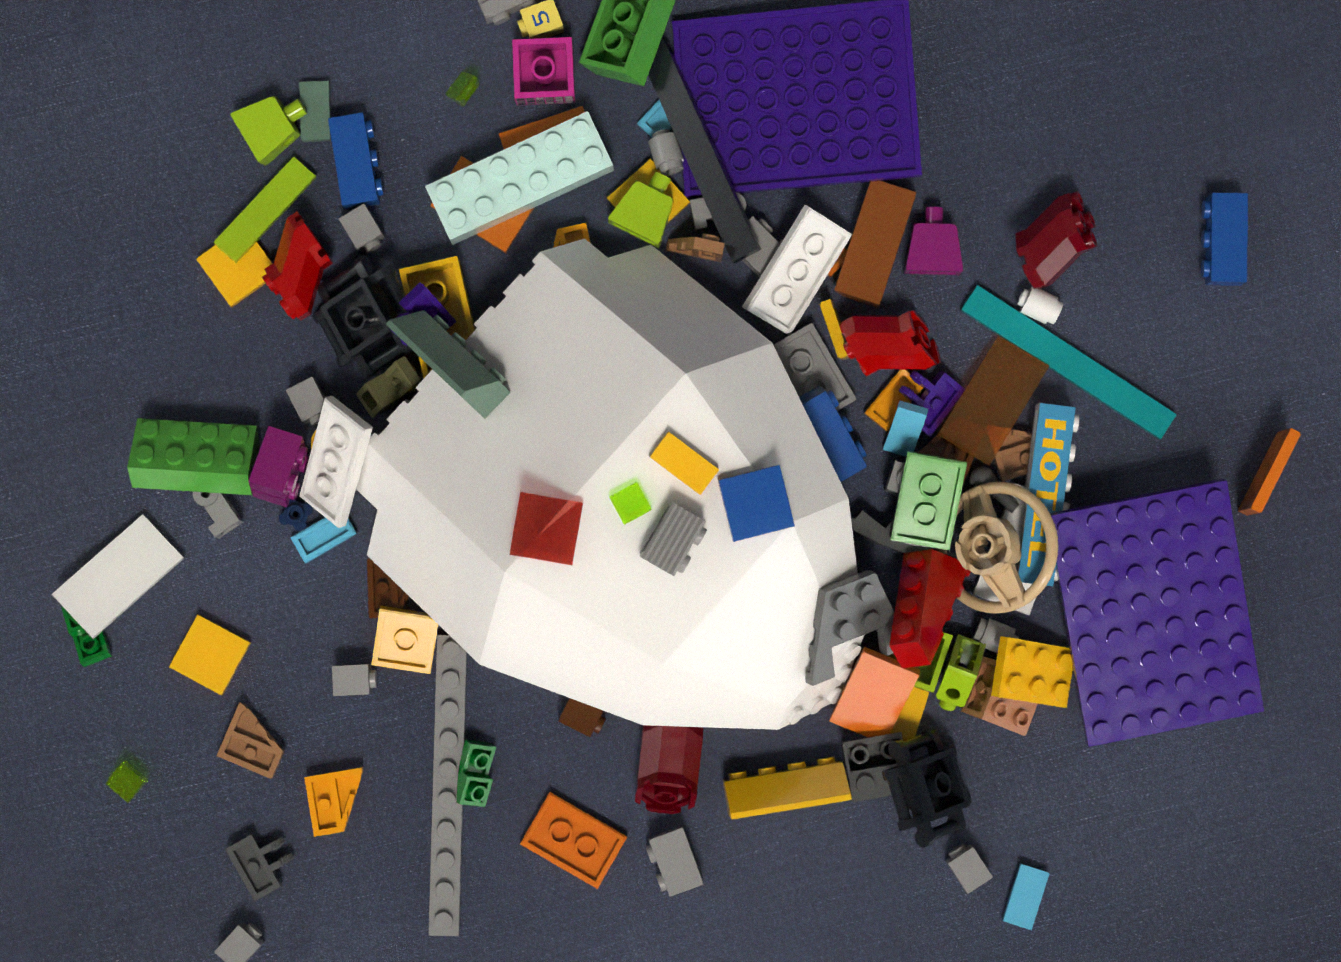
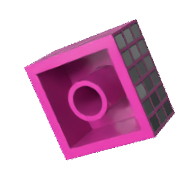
M572 37L512 39L514 98L516 105L575 103Z

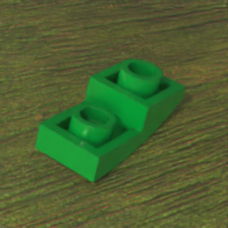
M61 607L68 633L73 637L79 661L83 667L112 657L104 630L92 639L77 621Z
M465 740L457 781L458 804L486 806L493 779L488 775L496 750V746L492 743Z

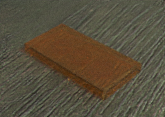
M998 336L938 435L990 465L1049 368V365Z

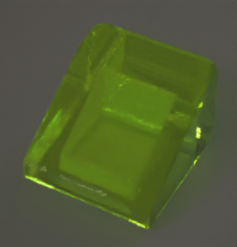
M461 72L446 92V96L459 106L464 107L479 87L477 77Z
M123 761L106 782V785L129 803L146 784L148 779L127 761Z

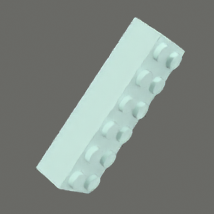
M587 111L430 183L425 188L452 245L604 176L614 171V168Z

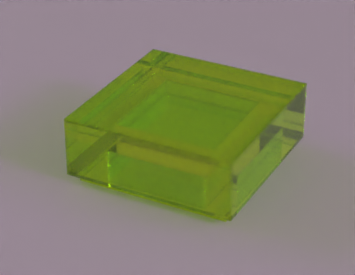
M637 482L609 496L623 525L652 510Z

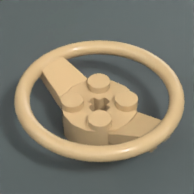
M988 482L965 491L960 496L957 511L958 516L964 509V524L961 527L963 530L959 535V540L955 542L956 556L963 568L983 577L1000 601L994 602L979 599L968 593L965 589H963L960 598H956L966 606L985 613L997 614L1017 610L1033 601L1043 591L1052 577L1058 557V536L1055 523L1042 501L1029 490L1019 485L1008 482ZM989 494H1007L1024 501L1037 514L1043 526L1046 538L1045 560L1038 577L1026 591L1015 566L1021 559L1019 535L1007 519L997 518ZM987 540L991 542L989 552L984 549L988 545ZM935 548L936 551L947 555V550Z

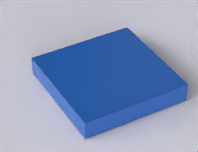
M780 465L718 480L733 542L795 526Z

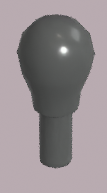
M986 466L976 467L969 476L972 488L988 482H999L992 469ZM989 494L991 499H996L1011 513L1020 505L1007 494Z

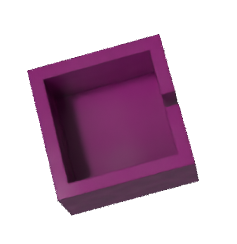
M268 426L248 481L253 497L287 508L290 499H296L300 488V483H297L300 472L305 473L309 460L307 455L308 448L305 447L303 436Z

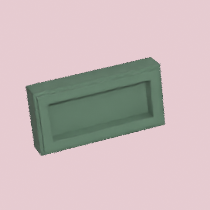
M299 82L300 101L307 111V114L300 118L301 141H331L328 118H331L330 82Z

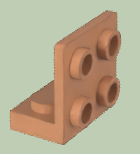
M983 656L977 678L961 712L1025 736L1038 704L991 696L996 660Z

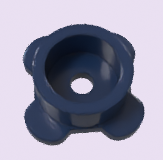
M290 499L288 508L285 507L284 512L279 515V522L282 525H292L297 531H303L307 527L306 522L309 515L313 513V507L308 503L302 504L297 502L296 499ZM295 511L299 513L297 517L293 516Z

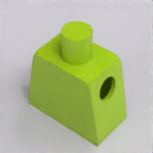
M272 96L234 111L230 115L257 161L266 166L299 138L301 134L294 122L306 115L307 111L298 98L284 106L280 99Z
M655 172L648 186L636 180L608 217V223L659 249L674 203L673 198L664 194L671 179L659 172Z
M959 634L957 635L936 693V697L940 699L939 705L941 708L953 711L956 709V706H965L977 678L986 644ZM959 663L965 664V665L967 666V669L958 666V664H959Z

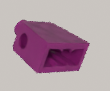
M926 207L925 223H914L911 230L904 274L960 276L963 272L957 226L956 224H943L942 207Z

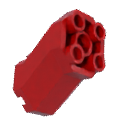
M297 211L287 217L275 261L264 269L267 274L262 276V278L276 296L278 294L282 296L283 299L279 303L287 315L293 320L298 318L302 321L311 315L323 271L332 265L333 262Z
M915 310L908 311L901 316L856 315L839 324L840 330L847 341L843 344L844 350L850 359L856 358L865 376L876 373L881 369L925 370L941 363L938 346L934 339L929 340L926 334L929 332V329Z

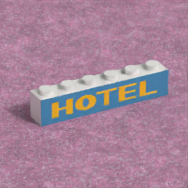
M1038 403L1035 405L1025 489L1037 496L1050 513L1068 510V504L1064 503L1065 491L1069 492L1071 488L1072 475L1068 474L1069 462H1073L1076 446L1071 444L1073 432L1078 430L1079 415L1075 414L1076 407ZM1023 501L1019 532L1021 559L1015 566L1021 582L1033 584L1045 560L1046 538L1037 514ZM1056 566L1046 586H1053L1054 581H1058Z

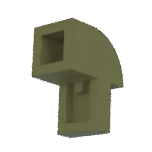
M404 356L396 360L385 373L368 381L356 395L370 416L374 418L412 394L421 382V379L415 367Z

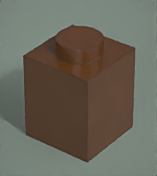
M569 698L558 722L591 737L593 732L599 734L606 718L601 716L603 710Z

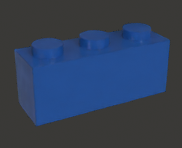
M363 112L328 118L342 206L345 210H350L362 204H365L366 207L379 205V196L384 195L382 179L376 178L375 167L379 166L377 149H371L370 138L375 137L372 120H367Z
M1211 193L1206 197V201L1202 202L1201 208L1202 218L1206 219V230H1203L1201 235V246L1206 248V260L1203 259L1201 262V276L1205 277V285L1241 286L1247 282L1248 193Z
M819 385L800 396L803 407L840 482L866 468L867 465L863 460L867 456L866 452L858 440L854 442L849 433L853 431L852 426L845 415L839 416L836 410L839 403L831 390L826 392Z

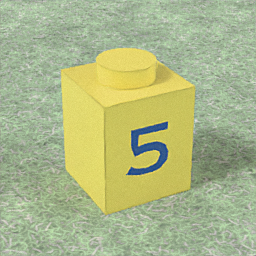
M546 0L520 10L522 19L518 20L517 23L523 38L526 36L529 39L549 38L564 32L554 0Z

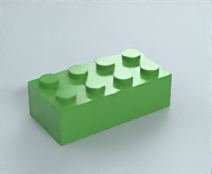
M602 0L579 63L598 76L644 86L676 0Z
M137 418L127 466L132 488L252 495L248 481L260 450L257 426Z

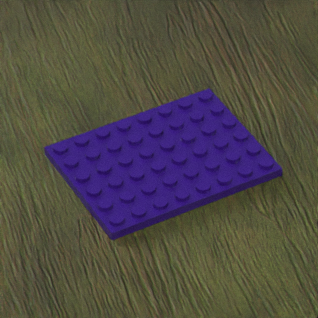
M879 0L672 21L675 59L735 192L749 193L922 177L909 0ZM683 154L685 197H703Z
M1226 479L1050 513L1058 536L1056 571L1085 739L1088 747L1264 712Z

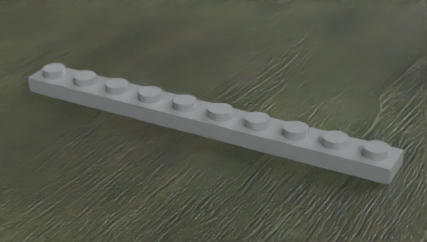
M437 635L429 936L460 935L463 805L457 803V781L465 743L467 652L450 635Z

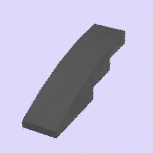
M863 510L858 513L855 519L851 517L852 531L877 545L901 554L931 549L927 546L890 540L893 519L884 528Z

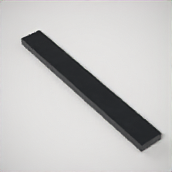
M662 39L648 76L723 243H725L727 252L732 262L738 263L760 251L761 247L668 42Z

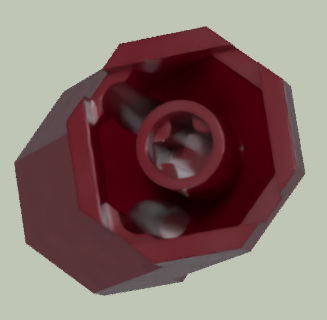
M1079 191L1057 197L1027 229L1015 233L1018 256H1024L1026 263L1022 265L1023 271L1034 289H1041L1052 285L1082 253L1097 247V240L1091 230L1096 227L1092 213L1090 211L1085 212L1083 199Z
M643 725L635 790L636 803L640 805L642 800L646 803L645 809L648 811L666 814L680 813L681 807L688 805V809L695 807L703 743V727Z

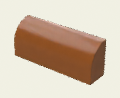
M870 181L834 289L835 292L851 300L879 309L917 192L883 181Z

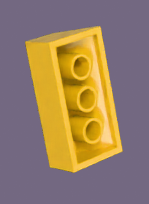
M835 757L817 759L818 765L806 766L805 761L787 764L788 769L776 771V766L759 768V774L747 776L746 771L729 773V779L723 780L728 816L732 820L852 800L843 762H835Z

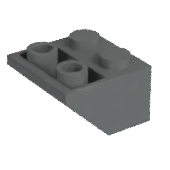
M902 732L842 742L845 772L852 802L891 796L888 781H884L882 771L897 766L896 760L889 754L888 747L894 741H903Z

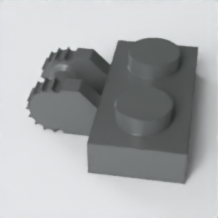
M251 834L225 849L254 902L282 886L274 870L294 859L292 853L283 855L273 864H270L265 854L281 847L285 843L282 837L261 848L254 834Z

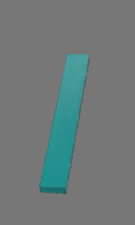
M978 285L960 310L1158 440L1163 437L1177 415Z

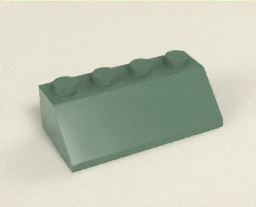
M422 310L391 319L386 323L403 342L484 419L511 393L502 384L506 379L494 367L488 371L484 367L487 361L475 349L469 353L465 349L468 343L457 332L450 335L446 331L450 326L437 314L432 318Z

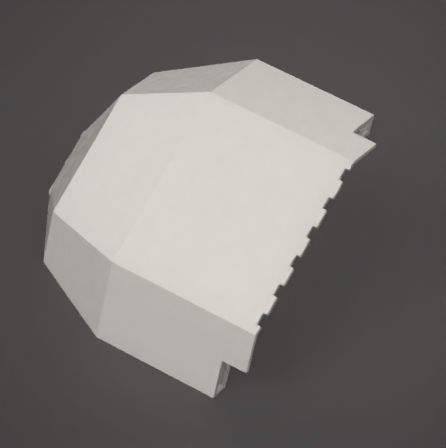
M584 238L539 252L532 260L535 264L534 267L524 277L521 274L517 276L503 292L506 297L496 308L490 306L474 323L477 329L465 340L468 343L465 349L469 353L475 349L487 361L484 367L488 371L494 367L506 379L502 384L511 393L484 419L432 369L416 387L419 392L408 404L403 401L386 419L390 424L379 436L374 432L370 437L356 490L377 509L367 556L478 664L641 725L779 730L789 724L797 723L801 718L809 714H816L821 708L829 704H836L847 679L853 671L852 666L855 658L861 651L860 645L864 635L832 647L834 678L812 686L805 682L806 671H810L812 658L809 657L810 645L814 644L816 628L813 627L818 590L858 574L849 498L773 343L652 245L608 258ZM667 432L673 434L719 469L701 495L649 457ZM780 465L795 526L733 542L718 480ZM670 502L676 503L705 520L706 522L703 527L707 529L698 546L692 544L687 555L691 559L684 572L680 573L677 571L675 576L640 557L641 552Z

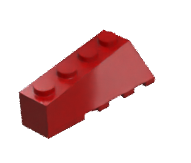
M934 549L904 553L889 644L901 668L931 665L944 635L942 631L946 621H950L953 614L952 606L956 597L960 598L964 589L962 585L964 578L969 577L971 571L962 567L958 559Z

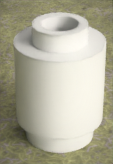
M1033 286L1029 290L1024 288L1017 302V305L1021 306L1020 313L1044 324L1047 322L1054 324L1064 304L1058 301L1057 296L1038 288L1034 289Z

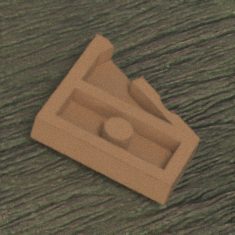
M702 234V238L668 239L666 251L722 262L725 243L719 242L720 237Z
M995 426L985 427L1001 482L1026 475L1032 433Z
M239 702L216 756L273 779L285 750L247 705Z

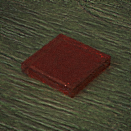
M520 492L509 555L572 566L583 503Z

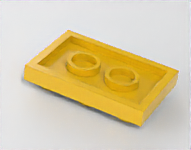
M1000 636L991 696L1067 708L1073 671L1070 648Z

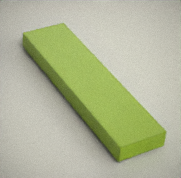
M293 157L214 241V245L237 264L316 179V175Z

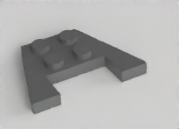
M866 570L818 590L813 627L816 628L814 644L810 645L809 657L812 658L810 671H806V683L814 686L834 678L832 647L877 630L880 653L886 656L893 654L889 644L894 611L875 572Z

